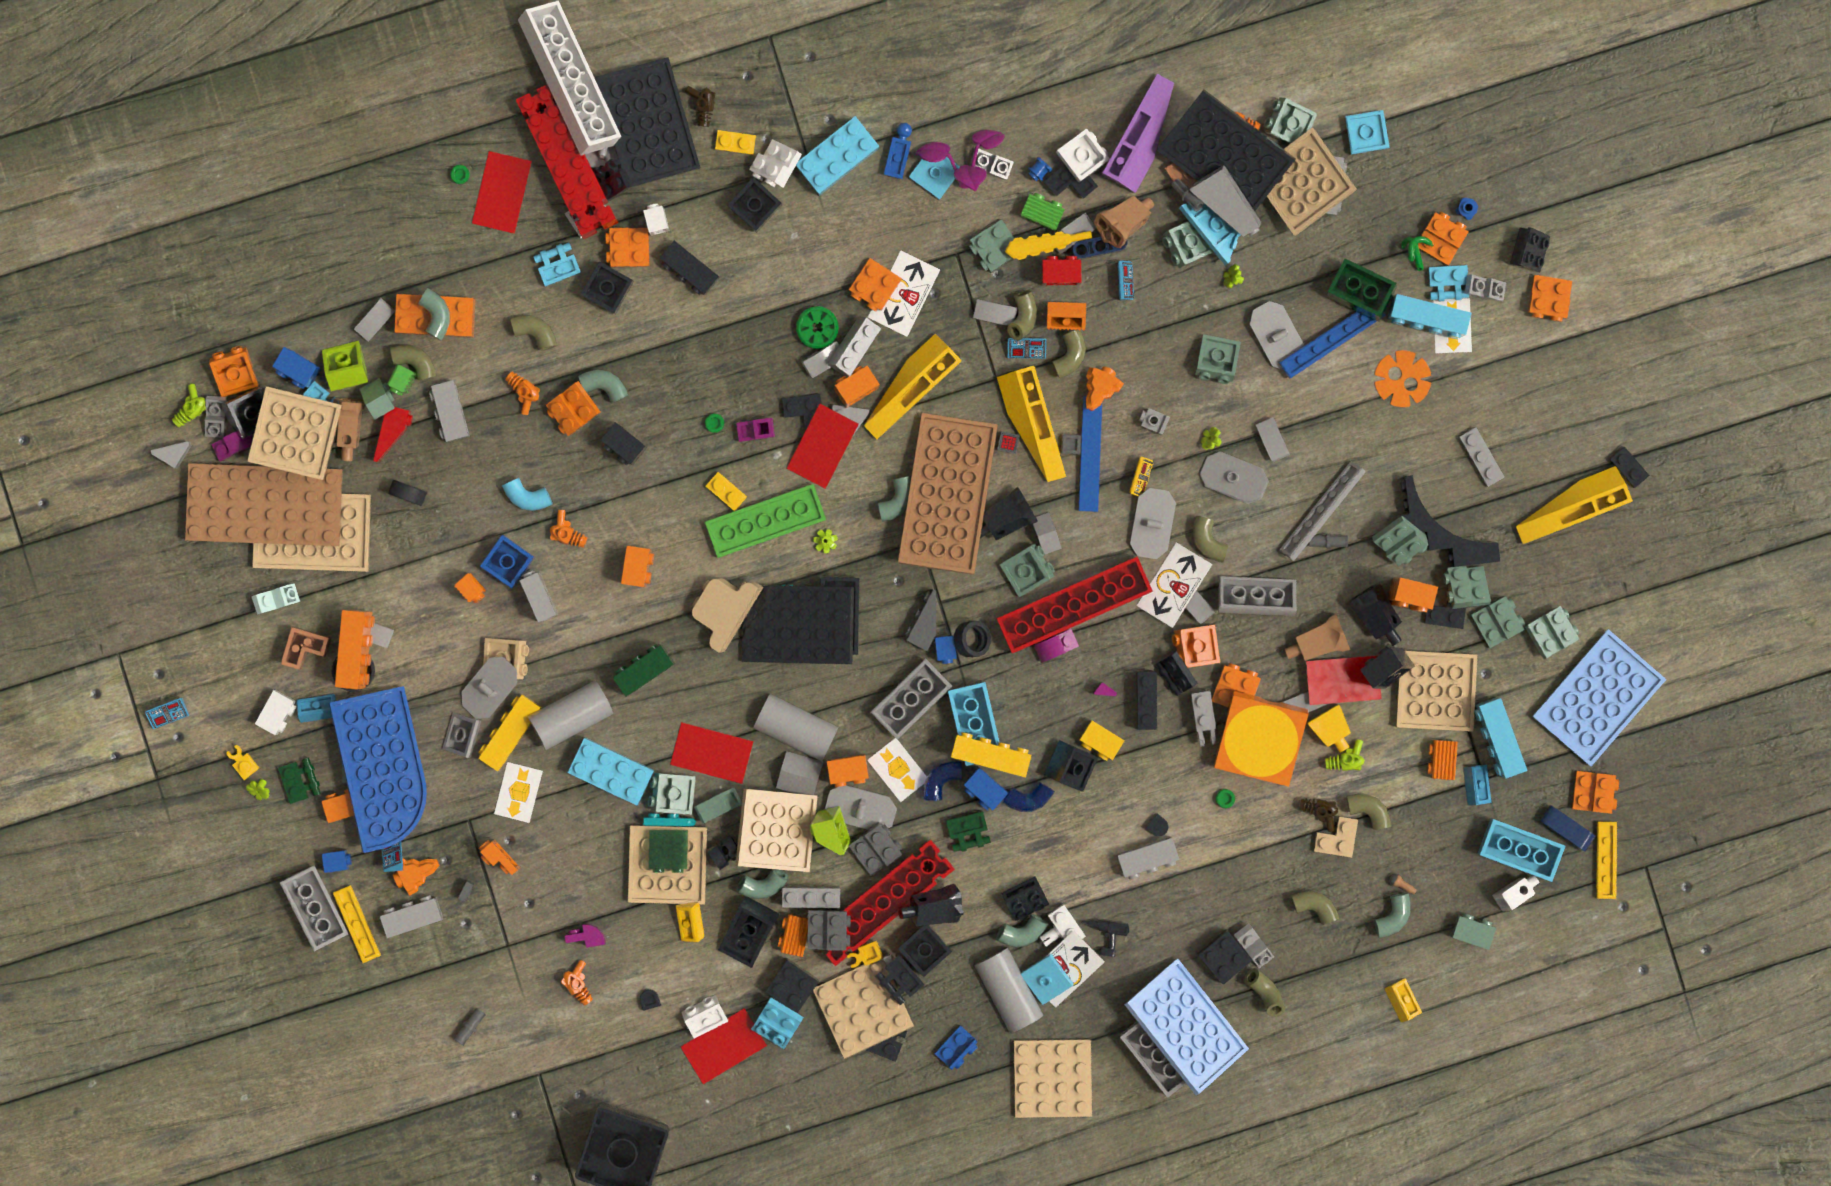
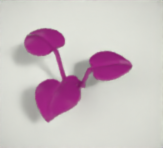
M980 130L976 132L972 137V141L977 145L975 146L971 167L963 165L957 169L951 154L948 153L950 146L942 142L925 144L915 154L928 162H940L948 157L954 169V178L958 181V186L963 189L969 188L976 192L987 176L985 169L975 166L978 149L980 147L992 149L998 146L1004 140L1005 135L994 130Z

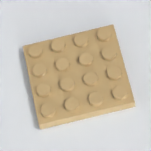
M1314 128L1308 130L1284 149L1296 159L1267 195L1272 205L1295 236L1357 190Z
M266 386L248 462L324 480L342 405Z
M1405 651L1415 667L1398 679L1396 727L1473 731L1477 655Z
M744 789L736 866L809 872L813 843L810 825L816 816L818 796Z
M630 825L628 902L667 904L698 902L705 905L707 827Z
M884 959L866 966L862 965L815 987L813 990L844 1059L914 1027L904 1003L899 1005L895 1000L893 1001L888 991L878 984L879 981L875 976L880 971L885 977L890 974L885 969L886 963ZM892 979V980L890 981V983H891V984L894 986V988L897 990V987H896V985H895V983H894V981H893V979Z
M1091 1039L1014 1040L1015 1118L1092 1117Z

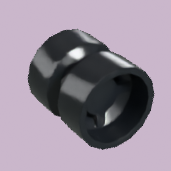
M731 835L721 840L720 845L715 844L707 849L719 870L729 865L730 860H736L737 844ZM728 849L729 853L726 855L723 850Z

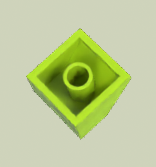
M359 341L322 350L325 376L331 391L368 382L367 369Z
M840 806L817 812L810 825L812 836H815L817 843L839 855H844L851 839Z

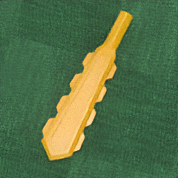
M1061 231L1056 232L1052 236L1048 233L1042 234L1041 237L1034 235L1029 236L1027 239L1022 237L1014 238L1013 241L1009 242L1005 252L1013 259L1021 260L1025 259L1027 255H1040L1042 251L1049 253L1053 252L1054 248L1059 250L1065 249L1072 242L1092 238L1091 231L1070 235L1064 234Z

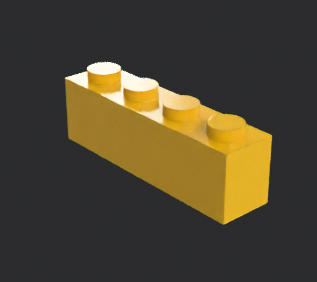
M525 695L515 697L511 703L512 710L510 713L505 712L500 720L502 725L499 729L495 728L489 736L491 741L488 745L484 744L478 752L481 754L479 759L496 771H500L531 725L528 716L542 708Z
M964 732L956 736L951 758L1026 778L1032 756L1028 754L1029 750L1018 747L1016 751L1009 749L1010 745L1001 742L998 745L991 744L990 739L980 737V740L972 739L973 735Z

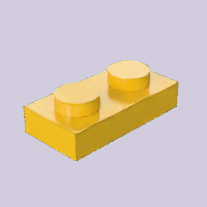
M718 130L715 150L754 155L756 135Z
M719 472L706 485L709 490L734 511L747 498L745 494Z

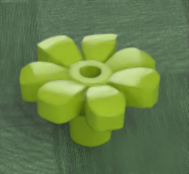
M1234 264L1229 267L1228 272H1224L1223 277L1226 279L1223 283L1227 288H1232L1233 284H1242L1244 278L1240 276L1241 271L1238 265Z
M1211 427L1210 430L1206 429L1203 432L1205 436L1201 439L1203 449L1211 450L1215 446L1219 447L1222 441L1218 437L1221 434L1220 430L1216 427Z
M827 529L825 533L823 530H819L817 532L819 537H814L813 539L814 543H818L815 548L818 551L823 549L825 554L830 552V548L835 550L837 545L834 542L838 540L837 535H832V530Z
M260 779L258 784L255 781H251L246 786V790L252 796L256 795L255 798L257 800H262V798L268 799L270 793L268 788H264L267 782L263 779Z

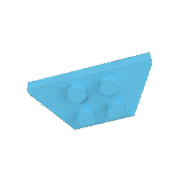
M1205 203L1197 212L1187 204L1179 207L1222 263L1227 265L1231 260L1230 257L1236 248L1237 239L1241 234Z

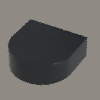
M1157 813L1145 828L1155 836H1163L1167 833L1169 826L1168 822Z
M647 989L640 995V1004L643 1011L661 1006L659 995L655 990Z

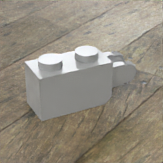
M1211 692L1190 693L1196 732H1198L1200 747L1205 744L1203 731L1210 730V742L1214 745L1216 744L1214 730L1216 725Z

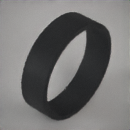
M338 656L335 658L332 665V677L334 681H336L335 667ZM372 659V673L369 679V684L366 685V687H368L371 684L375 675V666ZM341 688V689H343V690L350 691V692H356V691L363 690V689Z

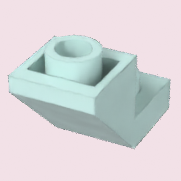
M295 584L252 596L257 615L300 602Z

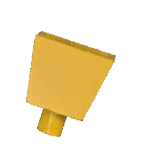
M1339 704L1307 722V725L1326 747L1335 744L1340 753L1349 748L1344 737L1351 732Z

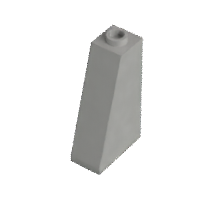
M1224 165L1191 185V192L1243 237L1247 234L1251 236L1259 231L1260 219Z

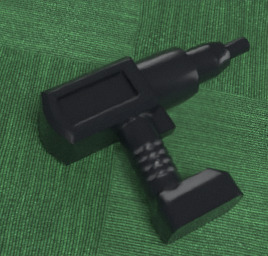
M1110 920L1082 921V924L1090 928H1096L1098 931L1105 932V937H1108V948L1101 947L1099 955L1115 957L1116 935L1127 936L1129 933L1128 923Z

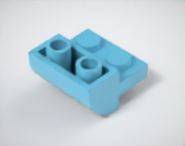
M770 998L751 1030L785 1049L804 1017Z

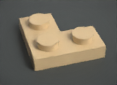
M1339 816L1336 835L1316 833L1314 851L1352 858L1358 819Z

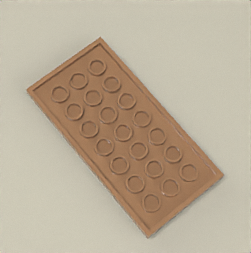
M922 413L898 564L969 575L975 574L997 424Z
M188 464L185 540L340 546L343 470L326 469L324 480L265 466Z

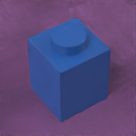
M954 636L935 638L937 660H941L942 664L953 663V659H957Z
M347 850L322 854L324 873L348 870L349 865H352L351 854H347Z

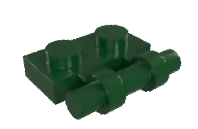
M309 758L302 760L304 767L300 769L297 762L278 768L290 804L309 798L307 790L312 789L314 796L321 794L319 789L320 783L316 780L313 771L315 768L313 764L311 765ZM301 774H307L310 784H304Z
M983 811L946 820L950 839H959V843L952 845L954 852H965L969 848L977 846L981 848L985 844L991 843L989 836H981V832L988 830ZM975 834L976 839L965 841L964 836Z

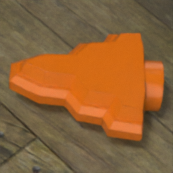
M1104 366L1100 370L1089 367L1086 375L1088 379L1086 388L1089 391L1086 396V409L1090 411L1095 410L1101 406L1104 399L1111 398L1114 392H1119L1123 387L1124 383L1115 377L1116 372L1111 368Z
M402 858L403 871H397L393 874L398 888L404 886L408 895L411 896L418 891L419 886L425 883L426 877L433 874L440 865L437 859L418 861L416 859L405 860Z

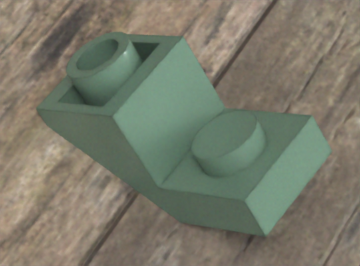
M731 788L694 808L702 824L741 806L742 802L735 788Z

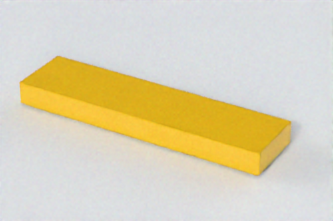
M1597 822L1596 898L1616 899L1617 822Z
M350 885L333 892L362 962L365 963L381 956L352 886Z

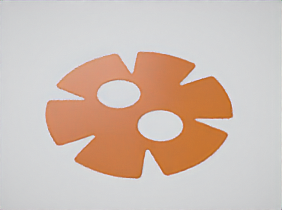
M1400 350L1395 352L1397 363L1389 354L1380 361L1375 375L1385 379L1376 381L1375 386L1383 400L1393 393L1391 405L1410 407L1409 395L1416 403H1419L1429 392L1431 382L1421 380V378L1431 376V372L1423 358L1413 364L1416 354ZM1390 368H1400L1402 371L1401 378L1398 380L1390 379L1388 375ZM1412 377L1417 380L1418 386L1414 391H1408L1405 388L1404 382L1407 378Z

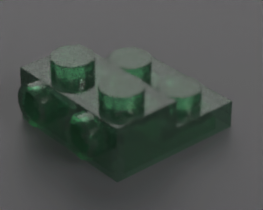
M649 830V869H653V873H664V869H672V873H684V869H688V830Z

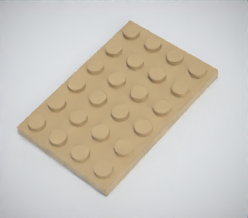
M342 494L340 546L253 543V568L369 572L371 495Z

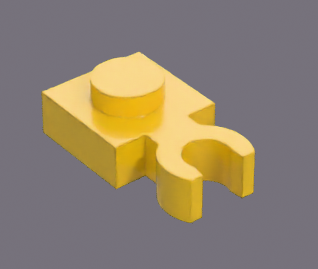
M235 745L234 747L237 749L236 755H232L230 751L226 753L230 759H235L236 763L232 766L243 780H246L260 767L249 753L243 756L241 747Z
M877 941L859 947V954L853 952L847 956V958H856V963L852 964L851 968L859 966L861 961L866 966L884 959Z

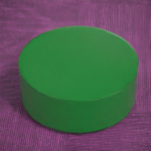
M456 165L452 168L450 176L453 182L462 185L468 182L470 172L465 166Z
M711 414L705 420L706 428L712 433H718L724 428V419L719 414Z
M1223 789L1217 793L1215 800L1219 807L1230 808L1235 803V795L1231 790Z

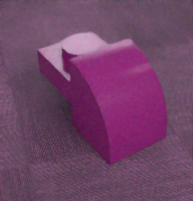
M773 418L736 423L739 442L775 437Z
M233 432L213 443L212 447L219 462L249 449L252 445L253 435L242 439L237 432Z
M1069 629L1034 645L1041 663L1079 647L1072 629Z
M583 924V932H580V929L569 930V934L565 935L566 943L585 940L586 948L606 944L604 933L593 924Z

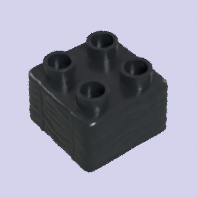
M609 1104L600 1105L595 1112L575 1178L595 1186H652L669 1136V1126L663 1122Z

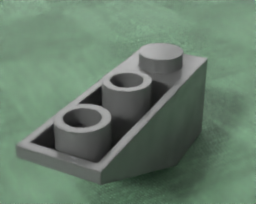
M934 589L932 593L927 592L923 600L926 603L923 610L919 608L914 617L917 620L915 626L910 625L906 633L907 641L928 651L936 635V591Z

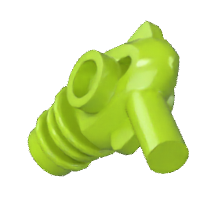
M195 384L188 385L190 396L185 399V404L182 406L183 409H179V412L172 419L179 428L206 410L205 398L198 397Z
M1356 739L1354 748L1347 749L1346 753L1341 754V759L1339 755H1337V759L1335 756H1333V759L1331 756L1326 758V769L1333 770L1334 767V770H1336L1338 767L1340 771L1341 766L1342 771H1360L1365 761L1360 756L1363 741Z

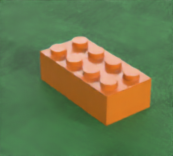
M396 294L395 333L430 335L425 330L431 321V315L428 310L418 305L423 295ZM440 296L445 300L450 310V324L445 336L474 338L476 299Z
M1401 577L1393 578L1388 600L1392 601L1391 605L1407 608L1410 606V610L1427 612L1428 609L1433 610L1438 587Z
M342 610L335 687L364 689L369 684L367 666L371 664L369 647H372L373 635H370L371 627L373 628L375 623V617L372 616L373 612Z

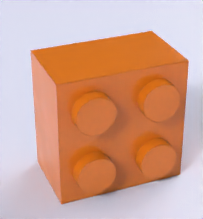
M633 546L626 547L621 584L646 587L647 584H650L652 573L649 572V565H653L655 554L651 553L652 549Z
M865 754L827 760L830 784H835V787L846 786V782L854 781V784L865 783V779L869 778Z

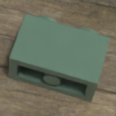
M378 378L360 389L365 405L374 419L395 409L392 402L395 399L387 382L383 384L381 379Z
M1463 913V916L1457 915L1451 937L1489 950L1496 928L1492 926L1493 923L1482 919L1481 922L1474 920V916Z

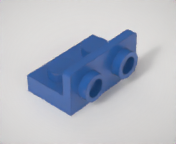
M960 1025L935 1052V1055L951 1070L954 1067L958 1069L964 1063V1056L967 1053L971 1055L977 1049L975 1045L977 1040Z

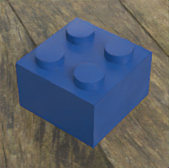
M283 347L272 366L276 369V374L286 379L288 377L292 378V383L303 389L311 386L322 369L286 347Z
M502 535L480 567L510 588H514L535 559V556L505 535Z
M980 767L964 783L966 787L964 791L972 798L976 795L980 799L979 804L987 811L989 808L994 810L1008 794L1002 786Z

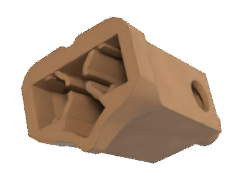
M1133 196L1110 210L1098 213L1094 224L1101 234L1102 240L1116 248H1121L1127 238L1146 224L1151 214L1149 210L1154 207V203L1150 198L1140 202Z
M333 398V403L342 405L338 421L337 447H342L341 460L352 461L353 448L359 446L362 411L365 402L363 399Z
M1336 614L1330 616L1325 623L1296 636L1298 644L1285 648L1288 659L1302 654L1305 661L1333 651L1343 652L1350 650Z

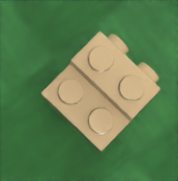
M485 638L483 665L490 657L503 656L517 669V679H524L528 671V667L525 664V656H528L529 647L526 645V641Z

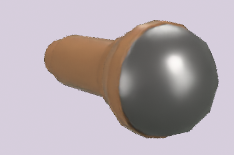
M1393 874L1389 879L1390 884L1394 887H1400L1412 894H1415L1417 891L1412 885L1403 881L1399 874Z

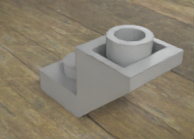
M1084 213L1059 232L1062 231L1064 234L1070 235L1086 231L1092 232L1096 229V226L1088 215ZM1078 241L1070 243L1066 246L1065 249H1056L1060 254H1062Z
M1247 924L1234 934L1258 968H1261L1274 958L1250 924Z

